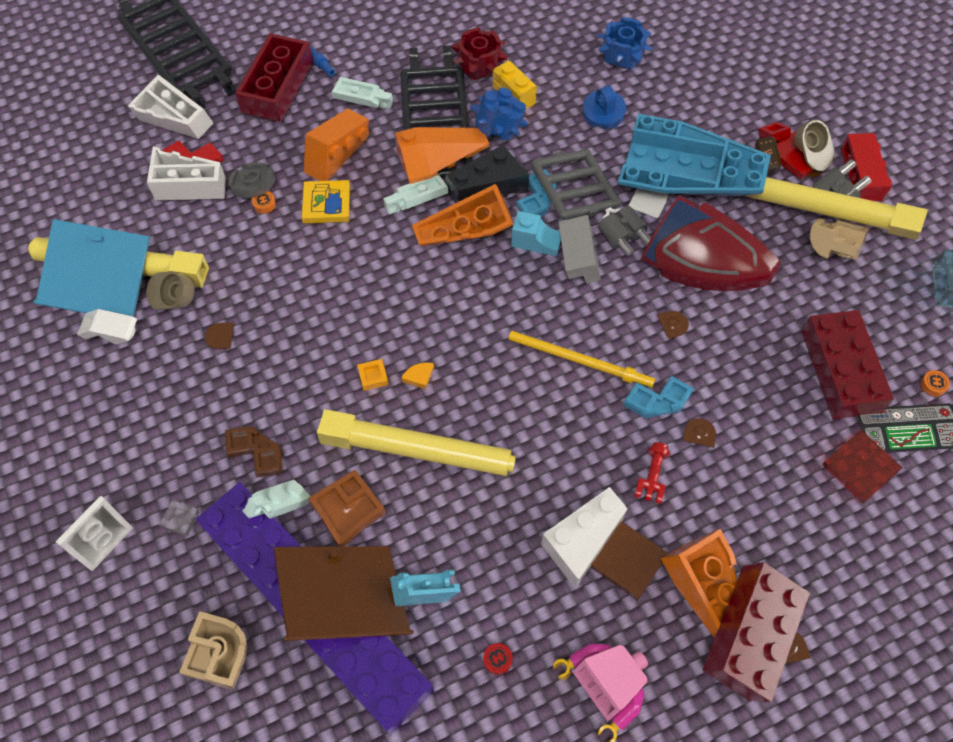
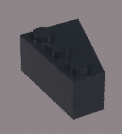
M504 145L446 174L448 195L454 203H458L494 184L497 185L504 198L514 192L527 193L529 187V173Z

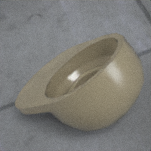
M819 120L807 121L800 125L794 135L796 148L804 153L806 163L811 169L816 171L827 169L834 158V148L828 127Z
M168 271L156 273L151 277L146 294L148 303L154 309H182L192 302L195 290L193 281L189 276L179 272Z

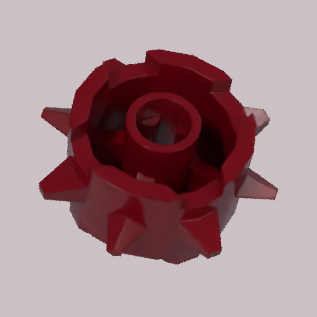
M479 27L469 29L462 34V38L458 43L451 46L458 53V58L453 62L459 63V66L463 67L464 73L469 75L470 79L479 80L481 77L490 76L493 74V70L500 65V61L508 59V56L501 51V46L506 42L501 41L493 30H490L489 33V31H480Z

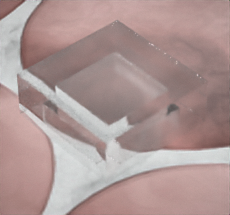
M172 500L160 526L168 531L188 537L200 512L197 508Z

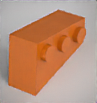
M347 108L306 133L304 173L319 181H328L367 139L369 135V119Z

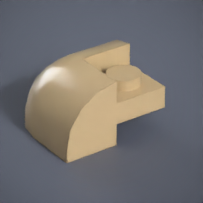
M820 218L812 225L810 234L812 246L819 255L827 259L833 253L841 257L857 260L869 231V227L836 219L835 223H824L825 220Z
M199 611L188 638L191 645L179 673L211 683L214 686L235 689L246 659L247 643L245 634L236 623L226 618Z

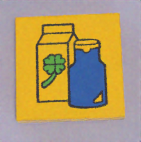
M350 180L304 182L303 223L349 222Z

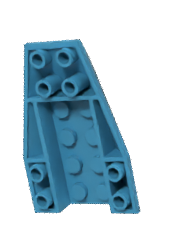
M638 114L633 129L632 143L626 164L622 166L618 184L669 194L701 196L762 194L771 155L682 121Z

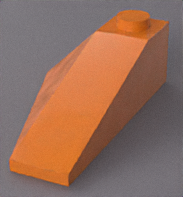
M416 127L395 133L397 154L409 184L432 179L443 168H451L461 158H469L489 147L486 135L478 128Z
M494 184L413 224L412 228L419 245L426 246L491 236L514 224L505 199L497 185Z
M721 529L686 543L661 558L674 585L714 639L737 583L733 566L737 565L735 555Z

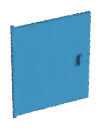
M53 219L37 298L33 303L82 313L101 309L134 317L150 237Z

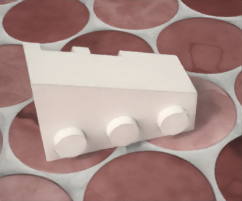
M159 75L128 105L129 109L140 121L197 139L213 124L202 107Z

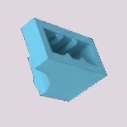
M518 211L512 229L511 247L557 256L561 244L560 231L547 226L541 220L540 215Z

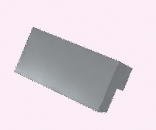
M588 215L560 221L559 228L568 279L584 276L586 284L601 281L594 234Z

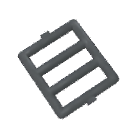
M588 149L564 153L563 151L555 152L554 156L535 159L530 163L532 170L562 220L588 215V217L596 216L600 211L610 207L611 209L617 208L621 205L619 197ZM585 159L589 166L552 175H546L542 168ZM594 175L599 182L556 192L552 186L554 183ZM599 192H605L609 199L567 210L562 203L563 200Z

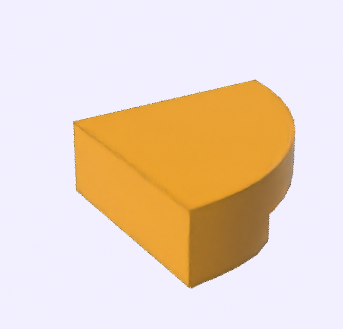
M419 363L410 367L403 374L402 382L426 389L434 370V364Z

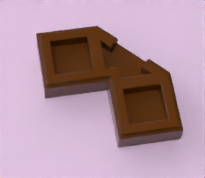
M252 426L225 430L226 454L228 458L253 454L257 478L284 473L282 449L276 442L268 439Z

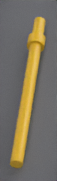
M511 331L508 338L510 341L621 377L622 381L631 384L632 382H637L653 388L656 379L636 372L637 369L628 366L623 368L515 331Z

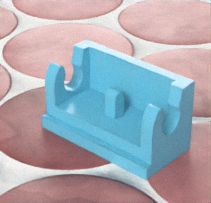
M445 570L443 573L416 575L399 573L397 576H392L390 581L395 606L447 602L461 592L459 584L450 585V577L455 574V571Z

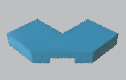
M544 169L545 174H546V175H550V174L547 172V170ZM534 173L529 175V188L533 194L517 200L516 207L521 212L544 216L548 213L551 201ZM554 183L552 186L556 191V183Z
M671 376L659 395L636 382L625 399L623 406L644 418L681 412L694 388Z

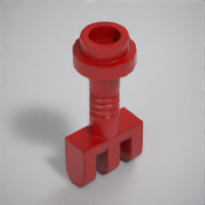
M654 442L649 447L648 454L652 456L648 477L647 480L638 479L634 497L640 498L642 489H646L645 500L651 501L653 492H657L655 503H662L666 485L657 482L663 459H668L670 455L669 447L666 444Z

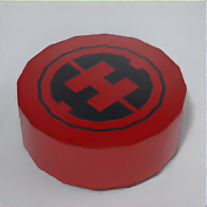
M495 643L486 648L483 663L489 673L502 675L510 669L513 656L507 646Z

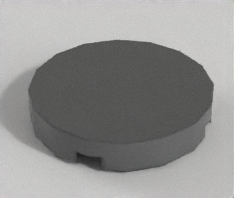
M253 162L243 165V169L239 171L237 169L233 171L228 182L234 195L242 198H251L264 194L272 188L275 183V175L272 168H268L267 164Z

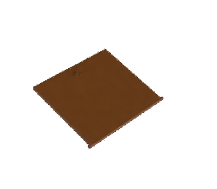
M389 546L273 548L286 630L284 641L411 635L414 633L413 630H410L405 607L395 606L390 578L396 576Z

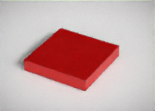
M794 131L790 137L778 142L777 147L780 153L781 165L802 180L815 170L811 169L806 163L804 153L796 148L794 143L796 131Z

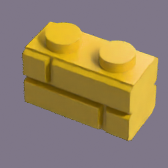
M507 61L493 70V88L495 90H499L501 87L509 89L515 98L526 105V109L536 103L535 94L537 93V86L511 61Z

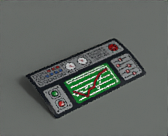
M950 403L887 407L882 413L857 416L868 454L953 449V406Z

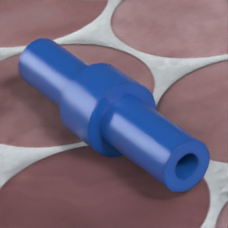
M310 45L313 63L329 77L334 76L335 70L328 64L327 58Z

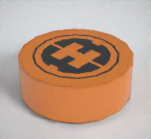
M267 191L257 197H252L253 208L261 214L273 211L276 206L274 195Z
M931 370L922 377L920 385L926 394L939 397L949 389L950 381L941 371Z

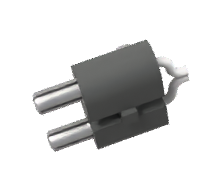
M851 159L840 169L836 166L833 167L812 186L817 189L859 198L861 196L859 191L871 183V179L865 176L855 185L847 180L845 174L856 166L854 160Z
M631 206L615 210L610 207L605 210L606 214L598 224V228L614 248L621 247L626 255L630 256L634 250L628 244L629 239L633 241L640 237L648 245L651 237L646 232L648 226Z

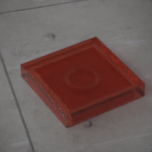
M862 430L857 432L822 464L863 504L903 468Z

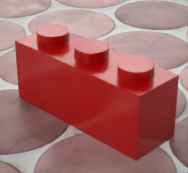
M875 133L848 134L840 150L844 164L851 159L856 163V166L847 173L849 181L855 185L862 178L868 176L871 179V183L859 191L861 194L859 198L883 201L886 194L891 190L892 181L888 178L886 162L882 158L881 146L877 142Z

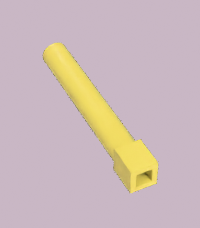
M766 177L762 194L745 196L887 229L889 234L918 240L928 209L901 203L893 206Z
M35 237L30 242L28 251L33 260L44 262L49 238ZM147 251L143 275L153 276L156 273L168 271L179 272L189 276L193 281L194 287L203 288L209 266L203 254L175 251L174 255Z
M326 409L323 411L317 430L320 444L350 450L352 446L502 476H507L508 471L513 472L516 456L511 455L512 450L356 420L355 415Z

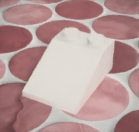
M100 496L56 543L93 571L133 527Z

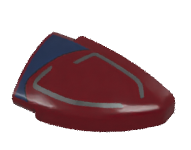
M680 195L675 199L661 220L641 258L643 262L660 271L662 270L661 276L668 280L689 287L712 291H740L766 286L772 282L781 266L780 260L760 240L733 219L708 203L704 202L699 207L698 204Z

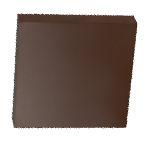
M621 521L590 568L638 601L663 564L661 558L669 553Z

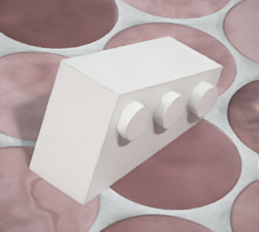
M153 146L147 184L155 200L225 198L226 178L220 162L195 156L188 158L181 156L179 152L175 151L167 153Z
M610 487L543 534L541 545L575 589L621 523L627 511V507Z

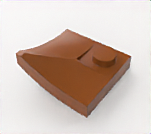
M356 470L351 471L308 498L310 505L338 547L346 546L362 530L386 514L383 505Z

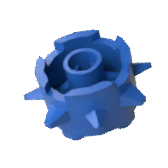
M623 17L621 21L615 23L611 21L606 27L605 34H597L598 37L604 40V44L599 48V52L603 53L604 61L607 64L633 69L642 60L645 50H653V47L646 44L651 32L645 31L641 27L642 23L633 18Z
M501 87L499 90L485 92L483 98L478 97L481 101L480 104L470 105V109L476 113L475 125L486 136L490 137L491 134L501 136L500 140H510L515 134L520 135L518 127L528 126V122L522 118L526 105L515 98L509 89Z

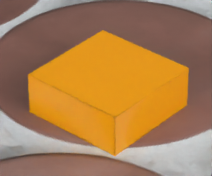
M382 359L357 365L364 391L388 385Z

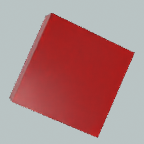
M775 122L760 127L759 137L766 138L772 136L778 141L791 136V127Z

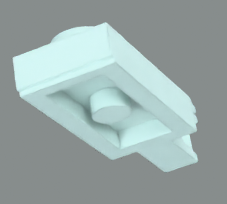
M339 77L331 92L332 98L365 106H379L380 108L391 109L393 105L392 93L384 92V90L380 89L379 85Z
M438 174L432 179L396 188V193L383 198L386 211L388 214H392L448 194V186Z
M291 480L252 494V497L248 499V503L242 511L249 519L264 513L271 519L306 506L309 503L308 498L310 495L299 483Z

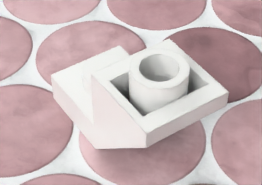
M97 309L85 314L77 335L84 339L100 336L115 345L129 341L133 337L137 319L132 316Z

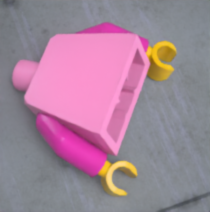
M590 643L571 654L569 660H556L553 664V669L558 668L560 665H565L567 671L559 675L558 679L566 680L571 675V669L576 667L573 671L576 678L607 722L611 719L613 720L610 725H602L598 729L597 734L600 735L605 728H609L613 736L607 742H615L617 738L616 732L619 729L624 730L641 711L645 695L642 687L647 683V677L642 670L648 666V662L643 653L637 651L630 655L622 645L612 648L606 644Z

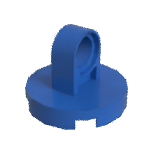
M610 85L592 92L583 102V117L593 127L597 125L604 127V129H611L617 127L624 120L626 103L623 97L614 92Z

